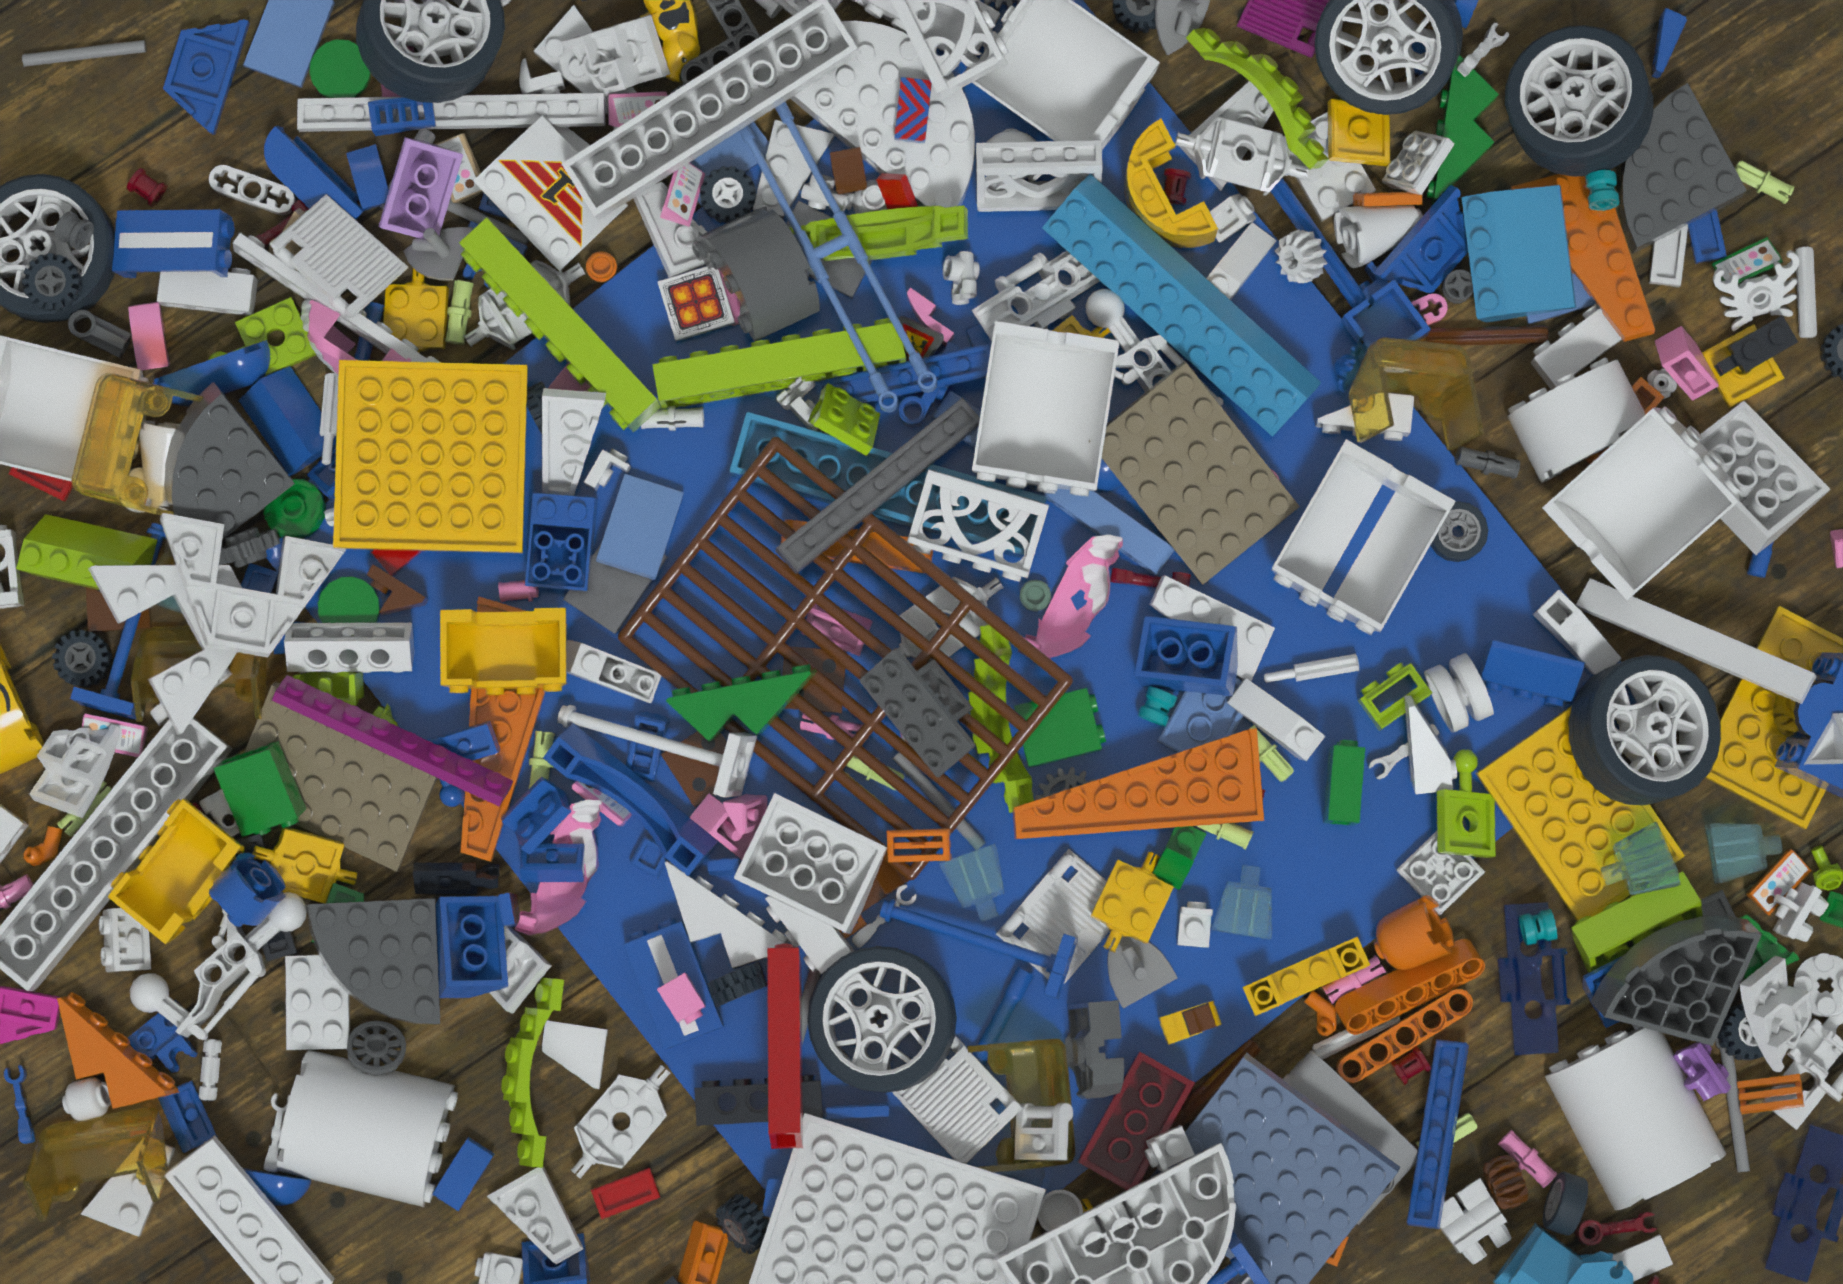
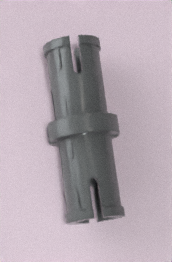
M1460 445L1455 455V465L1478 469L1481 474L1485 475L1494 473L1515 479L1520 469V460L1495 455L1494 451L1491 450L1482 452Z

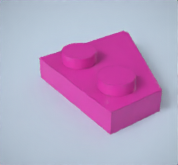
M0 986V1044L55 1030L58 1026L60 1014L57 1001L59 997Z

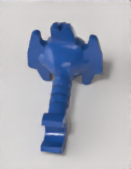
M1352 346L1350 354L1342 355L1334 363V372L1339 377V390L1345 393L1347 385L1358 378L1362 382L1370 383L1371 386L1380 388L1385 393L1403 395L1406 386L1397 384V380L1388 377L1383 378L1365 369L1362 370L1359 361L1361 348L1358 346Z

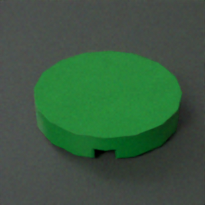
M336 39L326 42L316 50L310 62L309 73L312 83L320 94L326 98H354L366 90L371 80V73L361 58L357 44L349 40Z
M292 479L295 484L264 507V516L268 526L271 529H276L279 537L289 536L303 539L319 529L325 518L326 504L323 495L312 483L303 479Z
M352 576L340 577L330 582L321 592L318 601V616L322 623H377L379 618L380 599L375 589L362 579Z

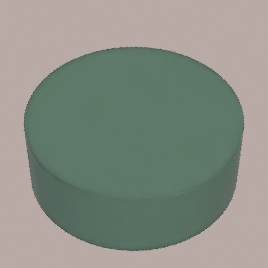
M1040 580L1026 582L1020 591V601L1029 611L1038 612L1045 609L1051 599L1048 585Z

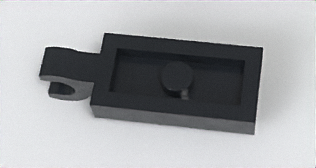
M1782 315L1730 345L1728 350L1731 356L1717 363L1714 368L1720 377L1738 366L1742 373L1745 374L1798 343V340Z
M414 863L413 865L415 894H477L478 887L489 889L499 887L498 877L500 876V868L498 864H487L481 869H477L476 863Z

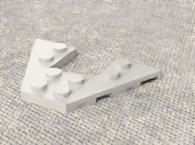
M162 513L160 516L163 530L206 647L268 657L346 551V549L333 548L332 544L285 536L282 543L276 594L222 585L216 582L224 524Z
M177 565L89 567L88 569L118 624L168 597L174 596L202 651L148 680L178 735L183 733L237 652L205 646ZM219 565L216 583L242 588L230 565Z

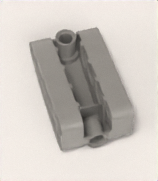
M1310 1050L1290 1073L1286 1074L1282 1079L1400 1166L1396 1176L1358 1221L1357 1224L1360 1225L1416 1164L1418 1150L1327 1063Z

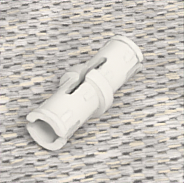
M669 406L668 409H659L641 425V429L669 428L670 431H676V428L680 427L704 428L703 407L676 409V406Z

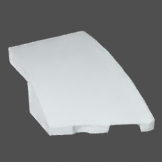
M651 15L606 27L562 42L563 47L566 50H571L582 63L579 67L592 79L593 84L600 93L609 94L624 90L636 84L670 74Z
M112 724L109 725V729L91 730L89 727L74 731H53L37 754L38 759L45 767V771L29 793L32 799L83 818L95 799L109 769L119 738V727Z
M504 926L509 986L489 993L506 1011L514 1013L551 965L512 927Z
M1774 956L1740 983V991L1745 1014L1760 1051L1771 1069L1781 1072L1784 1068L1782 1063L1783 1057L1788 1049H1795L1801 1034L1806 1030L1812 1019L1809 991L1788 986L1785 958Z

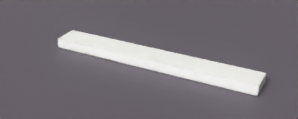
M1589 579L1576 604L1578 609L1800 704L1803 703L1816 678L1815 673L1638 598L1632 596L1626 600L1618 590L1593 579Z

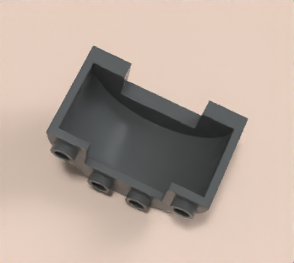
M766 206L760 207L698 236L692 244V250L699 261L703 260L708 269H720L724 276L723 280L727 290L731 294L735 293L739 299L740 315L738 316V323L744 333L749 332L754 342L820 311L816 284L814 281L810 283L808 281L809 272L807 269L810 267L807 259L787 224L773 209L768 211Z

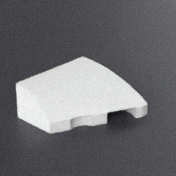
M547 1020L544 1026L542 1052L588 1083L591 1087L600 1089L608 1030Z

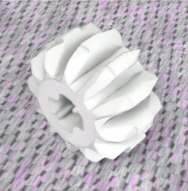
M1296 230L1279 240L1280 246L1275 250L1279 259L1275 263L1281 265V274L1287 275L1289 282L1307 283L1323 274L1322 267L1327 264L1323 254L1327 250L1321 249L1322 239H1316L1313 232Z

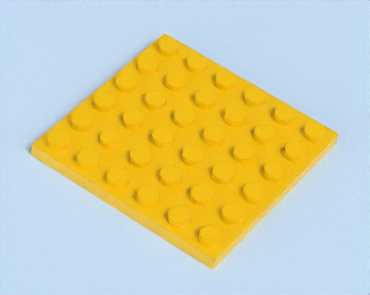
M339 360L333 548L523 553L528 365Z

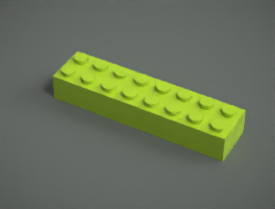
M487 217L459 242L464 250L460 254L464 261L476 273L480 269L485 273L481 276L485 283L496 295L500 292L505 295L503 301L518 318L522 314L527 318L524 323L538 340L544 336L548 341L545 345L550 353L560 363L564 359L569 363L566 368L580 385L587 382L590 386L589 392L606 393L603 407L607 404L612 409L609 414L621 429L625 430L629 427L634 433L661 408L655 396Z
M889 318L874 321V326L863 328L861 324H852L875 368L906 362L903 343ZM843 327L844 331L831 333V329L817 330L812 332V337L800 338L799 334L782 337V342L770 344L769 340H759L752 342L751 347L739 349L738 345L720 348L721 353L709 355L708 351H697L690 353V358L677 360V356L660 358L658 364H652L658 400L662 409H668L669 406L679 408L788 389V385L794 384L796 382L795 379L801 377L802 382H816L867 371L845 327Z

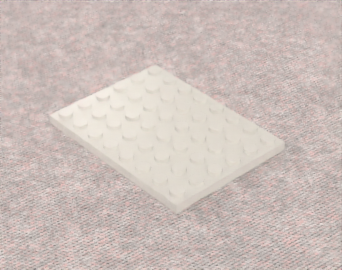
M805 1113L803 1117V1148H793L749 1284H1006L994 1267L992 1260L1031 1240L1046 1189Z

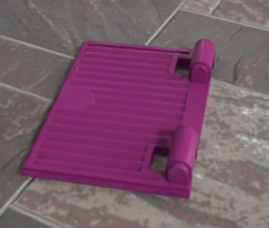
M1248 0L1237 27L1312 58L1316 54L1314 45L1316 27L1329 0ZM1303 27L1312 31L1307 43L1298 40Z

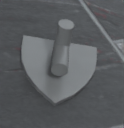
M1156 0V28L1166 55L1182 48L1188 42L1186 37L1192 30L1199 29L1208 10L1210 0Z
M428 228L423 233L425 239L415 238L412 245L403 252L408 263L418 273L432 279L453 281L463 258L460 254L464 250L459 242L473 228H446L440 231V235L433 228Z
M1122 936L1116 952H1108L1109 980L1122 1008L1177 979L1167 959L1150 942L1145 944L1132 937Z

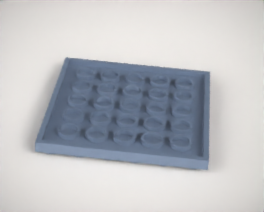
M1248 1053L1243 1056L1185 1131L1195 1155L1213 1145L1222 1143L1234 1180L1233 1188L1236 1210L1233 1231L1258 1264L1270 1284H1309L1400 1169V1166ZM1178 1162V1163H1176V1164H1174V1165H1172V1166H1170V1167H1168V1168H1171V1167H1173V1166H1175V1165H1177V1164H1179V1163H1181V1162ZM1156 1168V1170L1149 1177V1179L1161 1173L1162 1171ZM1228 1247L1225 1256L1231 1260L1235 1256Z

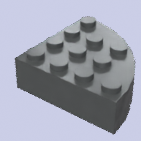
M1688 83L1669 94L1653 109L1649 132L1640 147L1622 164L1618 184L1620 219L1623 233L1632 254L1652 245L1661 238H1665L1680 228L1709 215L1711 212L1740 199L1747 191Z
M213 382L193 401L186 411L187 415L172 436L165 462L164 487L169 511L172 515L224 524L223 540L295 483L284 467Z
M435 898L308 904L306 906L309 930L318 954L330 975L350 996L365 1007L389 1018L412 1024H440Z
M1702 916L1679 921L1654 932L1625 953L1603 978L1591 1002L1606 1018L1713 1046L1762 934L1748 919L1731 916Z

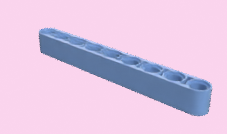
M949 391L932 414V418H938L959 401L961 397ZM965 400V402L980 417L981 411ZM979 426L962 439L973 448L976 447ZM1026 484L1041 496L1047 497L1048 501L1096 535L1122 537L1123 546L1119 551L1156 576L1175 551L1164 540L1094 491H1089L1088 497L1070 494V490L1057 489L1055 494L1038 492L1035 485Z

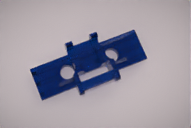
M1548 902L1504 905L1508 958L1497 959L1500 977V1003L1511 1002L1514 1055L1559 1053L1556 1006L1571 1005V999H1567L1564 955H1567V948L1552 949L1551 941L1541 939L1536 942L1538 950L1534 956L1527 957L1520 950L1523 937L1520 929L1519 915L1528 913L1532 916L1538 915L1540 911L1549 909ZM1543 956H1552L1555 999L1546 1000L1544 990L1542 991L1540 966L1542 965ZM1530 1001H1536L1542 1007V1013L1537 1019H1530L1525 1014V1006Z
M1813 1125L1809 1126L1795 1174L1784 1173L1773 1207L1772 1215L1780 1217V1221L1764 1269L1808 1283L1821 1239L1824 1238L1836 1243L1838 1242L1839 1236H1836L1843 1215V1184L1839 1183L1843 1172V1135ZM1817 1164L1822 1165L1826 1170V1178L1820 1183L1812 1181L1809 1175L1810 1169ZM1828 1188L1837 1190L1825 1230L1821 1231L1816 1229L1818 1219H1815L1817 1209L1822 1195H1826ZM1798 1224L1803 1225L1808 1233L1805 1241L1801 1243L1794 1242L1790 1235L1791 1229Z

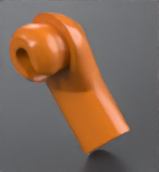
M47 826L44 842L33 848H26L23 855L24 860L32 866H41L55 858L58 853L63 829Z
M1312 990L1304 1003L1316 1011L1317 1032L1322 1036H1329L1335 1032L1337 1027L1335 1006Z

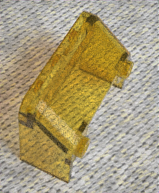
M1385 337L1369 345L1349 391L1357 442L1362 443L1394 426L1388 393L1419 396L1423 413L1432 420L1442 421L1447 450H1453L1484 434L1471 362L1464 348L1454 344Z
M105 373L100 376L94 387L72 474L73 488L82 495L157 515L162 513L173 515V511L146 503L148 497L146 483L140 478L129 476L143 416L159 417L164 415L171 406L173 396L200 402L203 396L115 373Z
M190 626L152 627L142 632L131 677L136 722H143L146 703L160 704L148 679L202 651ZM237 652L228 666L232 675L217 687H235L236 697L248 703L253 702L255 719H262V708L266 697V657Z
M1060 1039L967 1046L968 1053L988 1051L989 1066L995 1074L1006 1075L1007 1091L1019 1104L1031 1103L1034 1106H1055L1058 1103H1068L1072 1106L1066 1047ZM1015 1116L1010 1120L1011 1137L1002 1139L998 1144L996 1150L998 1164L979 1166L978 1168L990 1172H1001L1070 1164L1075 1157L1076 1150L1073 1117L1068 1122L1067 1160H1014ZM1034 1119L1031 1122V1128H1052L1053 1119Z
M146 1107L107 1114L85 1121L73 1120L57 1123L44 1129L39 1136L23 1180L39 1222L46 1221L52 1202H65L72 1199L79 1190L81 1183L136 1173L138 1182L146 1185L152 1202H158L166 1180L164 1175L168 1171L163 1124L158 1110L154 1107Z

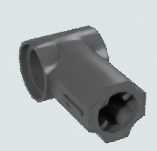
M78 310L70 316L68 321L71 333L77 338L118 358L122 357L130 344L131 333L91 314L89 311ZM82 318H89L92 322L91 329L86 333H79L77 331V323Z

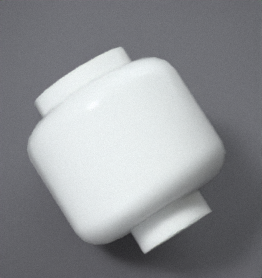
M96 1077L72 1082L67 1086L65 1096L62 1099L66 1113L71 1114L77 1121L101 1117L111 1105L107 1084Z

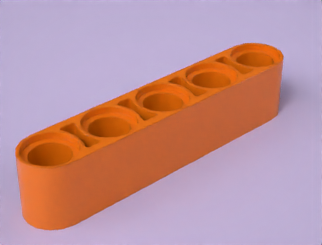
M784 520L795 531L807 523L798 520ZM851 529L848 534L853 537L858 529ZM872 532L862 544V546L891 569L925 573L876 532ZM781 536V543H783L786 539ZM900 536V537H902L905 541L908 540V537ZM836 541L823 554L830 560H835L844 546ZM931 550L930 555L921 553L932 562L933 550ZM855 555L849 561L850 563L864 564Z
M1460 939L1455 941L1454 945L1450 947L1453 952L1409 970L1397 969L1343 995L1337 1000L1335 1010L1346 1030L1350 1034L1358 1035L1477 978L1484 971L1485 962L1470 940Z
M1453 989L1444 993L1402 1019L1399 1023L1389 1027L1342 1056L1336 1064V1073L1347 1083L1361 1081L1466 1016L1473 1007L1471 995L1463 989ZM1455 994L1461 995L1465 1000L1464 1009L1460 1012L1453 1011L1449 1005L1450 998ZM1429 1010L1434 1011L1439 1018L1437 1026L1432 1029L1427 1028L1423 1023V1016ZM1401 1027L1408 1028L1412 1033V1039L1406 1045L1400 1044L1396 1039V1033ZM1376 1043L1381 1044L1386 1051L1385 1057L1378 1062L1374 1061L1369 1054L1371 1046ZM1348 1060L1356 1061L1359 1066V1072L1353 1078L1346 1077L1343 1073V1065Z

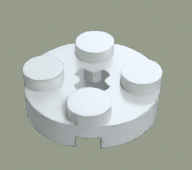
M1822 953L1810 957L1800 965L1795 974L1794 987L1809 991L1812 1015L1833 1017L1843 1013V959L1838 956ZM1821 978L1823 980L1831 979L1833 981L1831 987L1834 990L1831 993L1828 991L1820 993L1818 991L1820 985L1817 981Z

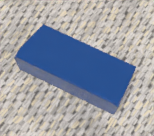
M540 844L530 855L521 849V880L523 882H583L585 845Z
M192 1081L178 1086L179 1093L158 1098L183 1153L201 1146L214 1135L217 1137Z

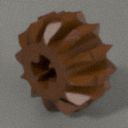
M1498 1156L1484 1164L1483 1175L1486 1179L1489 1193H1491L1497 1207L1505 1210L1520 1206L1521 1203L1527 1201L1528 1189L1525 1184L1526 1181L1523 1178L1518 1163L1515 1162L1512 1156Z

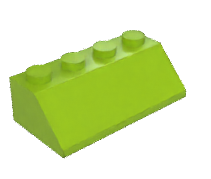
M46 514L24 538L16 569L31 575L99 590L88 569L89 567L151 565L157 539Z
M1683 871L1676 875L1669 874L1663 877L1659 884L1649 889L1641 888L1635 891L1631 898L1621 903L1613 902L1606 906L1603 912L1593 917L1585 916L1578 920L1575 926L1571 927L1573 940L1588 973L1623 956L1635 944L1654 932L1679 921L1702 917V903Z

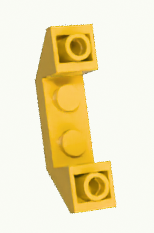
M1355 937L1242 988L1254 1015L1257 1016L1337 979L1370 966V963L1359 938Z

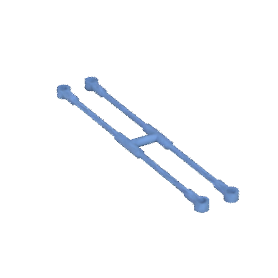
M783 102L775 109L782 122L787 125L834 213L833 218L842 235L814 248L806 232L801 229L761 154L750 126L747 125L739 133L743 141L749 145L795 233L794 236L818 283H821L870 374L869 379L879 397L880 408L884 412H893L898 407L897 396L888 389L880 372L876 371L828 280L829 275L820 259L849 246L858 264H861L909 354L908 359L918 376L919 388L925 393L933 392L937 387L936 376L928 370L920 354L916 353L868 263V256L844 211L840 210L793 122L794 117L786 102ZM926 378H931L933 383L930 386H924L922 381ZM886 398L894 400L890 406L884 405L883 401Z

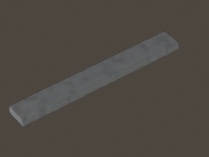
M961 398L776 547V553L797 574L979 426L980 417Z

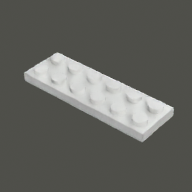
M215 1135L173 1166L164 1175L255 1284L333 1283L335 1278Z

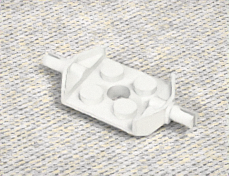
M1216 117L1201 135L1197 134L1196 137H1192L1178 132L1175 138V146L1189 148L1194 151L1201 179H1205L1206 176L1264 191L1263 195L1266 196L1283 176L1290 175L1305 180L1308 174V167L1293 164L1292 159H1289L1288 147L1283 134ZM1245 146L1249 148L1252 154L1251 160H1241L1236 154L1237 147Z
M538 260L532 262L531 265L570 306L568 286L574 280L585 275L580 264L577 263L563 273L561 270L557 271ZM490 289L479 296V327L464 335L471 347L485 337H491L493 340L514 350L515 343L532 333L524 323L527 318L523 314L518 318L503 301L505 295L502 292L496 295Z
M952 577L954 581L987 608L989 597L1003 589L1002 584L999 583L996 577L982 588H976L961 579ZM942 586L926 596L934 605L948 614H951L960 603L958 599ZM913 605L900 615L902 619L929 641L939 630L935 621L916 605ZM971 610L959 623L961 627L975 638L981 634L980 626L988 625ZM901 634L902 643L899 644L900 647L898 649L905 657L909 658L911 656L916 658L922 650ZM950 635L939 649L946 655L951 656L965 645Z
M660 1065L654 1074L646 1080L618 1075L617 1079L574 1127L583 1150V1157L571 1171L575 1174L584 1165L576 1176L581 1179L591 1165L596 1163L622 1169L667 1117L664 1104L658 1092L661 1083L671 1074L666 1069L658 1078L665 1067ZM619 1112H624L630 1117V1126L623 1131L617 1130L613 1125V1118Z

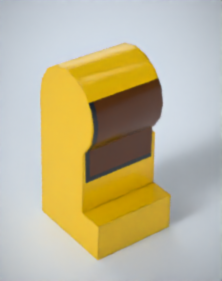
M1214 1001L1158 1018L1167 1045L1222 1025Z

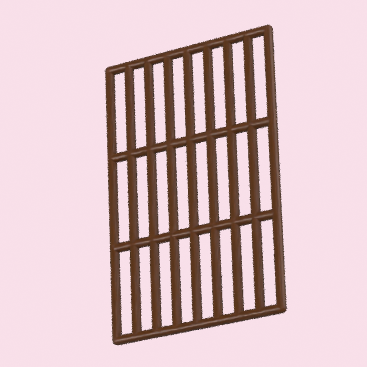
M773 437L619 632L618 640L675 688L690 687L691 693L699 691L633 637L638 628L645 622L716 682L720 681L722 687L732 685V678L652 613L656 605L664 598L748 667V670L742 677L750 676L751 681H755L757 677L762 679L761 673L771 671L766 666L777 652L795 667L810 664L811 670H817L811 680L864 724L852 738L799 693L790 701L792 705L845 747L837 758L832 761L777 716L770 726L825 771L815 785H812L758 739H756L753 752L842 826L885 847L887 846L824 795L825 791L836 780L894 829H914L843 770L853 756H856L941 828H950L952 834L1072 685L1073 678L872 513L862 520L864 523L853 537L846 533L838 540L844 548L834 561L830 560L823 553L813 560L814 563L825 571L814 586L799 573L795 574L782 559L728 516L729 512L740 501L785 539H788L796 532L747 492V489L757 477L766 482L808 518L812 519L821 512L766 467L776 452L835 500L845 491L781 438ZM719 525L806 595L795 610L709 540ZM873 531L960 601L950 616L945 614L862 546ZM700 549L786 619V622L776 634L689 564ZM854 555L941 626L930 641L843 570ZM681 574L767 643V646L757 658L671 589V586ZM834 580L839 582L922 650L911 663L916 671L928 664L931 659L935 660L937 664L1019 730L1010 742L1006 744L969 713L958 720L999 754L988 769L969 753L959 760L961 764L980 778L969 793L946 774L936 777L912 746L881 722L886 714L879 705L870 713L785 643L797 628L859 680L869 672L805 619L809 611L817 604L882 659L892 651L824 595V592ZM970 610L1058 681L1047 696L959 625ZM950 635L954 636L1038 705L1027 720L939 649ZM734 719L725 728L730 733H749ZM873 731L960 802L949 817L862 746ZM924 836L905 837L910 842L929 841ZM933 836L930 841H943L942 836ZM940 848L919 849L921 850L920 854H936ZM887 850L883 857V860L908 880H915L929 863V861H917L909 865L907 862H888Z

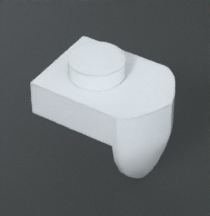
M522 59L519 76L522 94H560V90L566 89L560 71L531 78L526 59Z

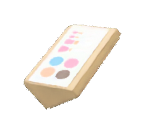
M460 134L435 144L463 154L451 195L452 202L465 203L483 193L473 182L481 172L465 134Z

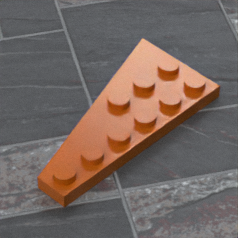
M1557 174L1512 186L1511 190L1561 186L1572 274L1578 277L1584 285V290L1590 297H1593L1603 310V315L1624 342L1654 334L1655 328L1616 209L1595 211L1589 208L1588 196L1590 195V190L1586 188L1585 176L1572 177Z

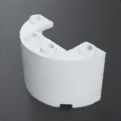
M1607 358L1601 359L1590 365L1591 371L1576 378L1573 373L1568 374L1556 381L1558 387L1548 392L1546 388H1542L1529 395L1531 401L1527 404L1525 401H1522L1508 409L1510 414L1507 417L1541 483L1569 470V467L1611 446L1646 415L1618 360L1608 362Z

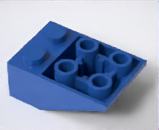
M533 493L525 586L588 591L598 499Z

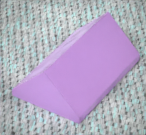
M404 138L378 227L420 239H425L423 233L428 228H433L440 235L463 154L424 140Z

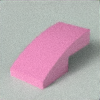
M910 288L907 292V299L921 324L942 333L944 336L942 344L946 346L948 341L951 342L953 340L954 332L931 317L936 311V305Z
M158 302L129 306V319L137 369L148 370L168 367L170 362L164 337L165 327L160 304Z

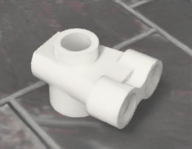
M812 174L810 182L803 186L801 198L809 200L808 206L825 210L829 204ZM822 175L840 210H850L853 205L854 193L838 194L834 189V178Z
M961 251L956 256L948 255L943 263V278L953 281L952 303L955 305L968 304L969 299L977 296V282L975 280H977L979 275V263L974 262L972 252Z
M222 789L199 802L206 815L210 814L217 825L234 838L241 834L236 821L231 826H226L224 823L225 816L232 814Z

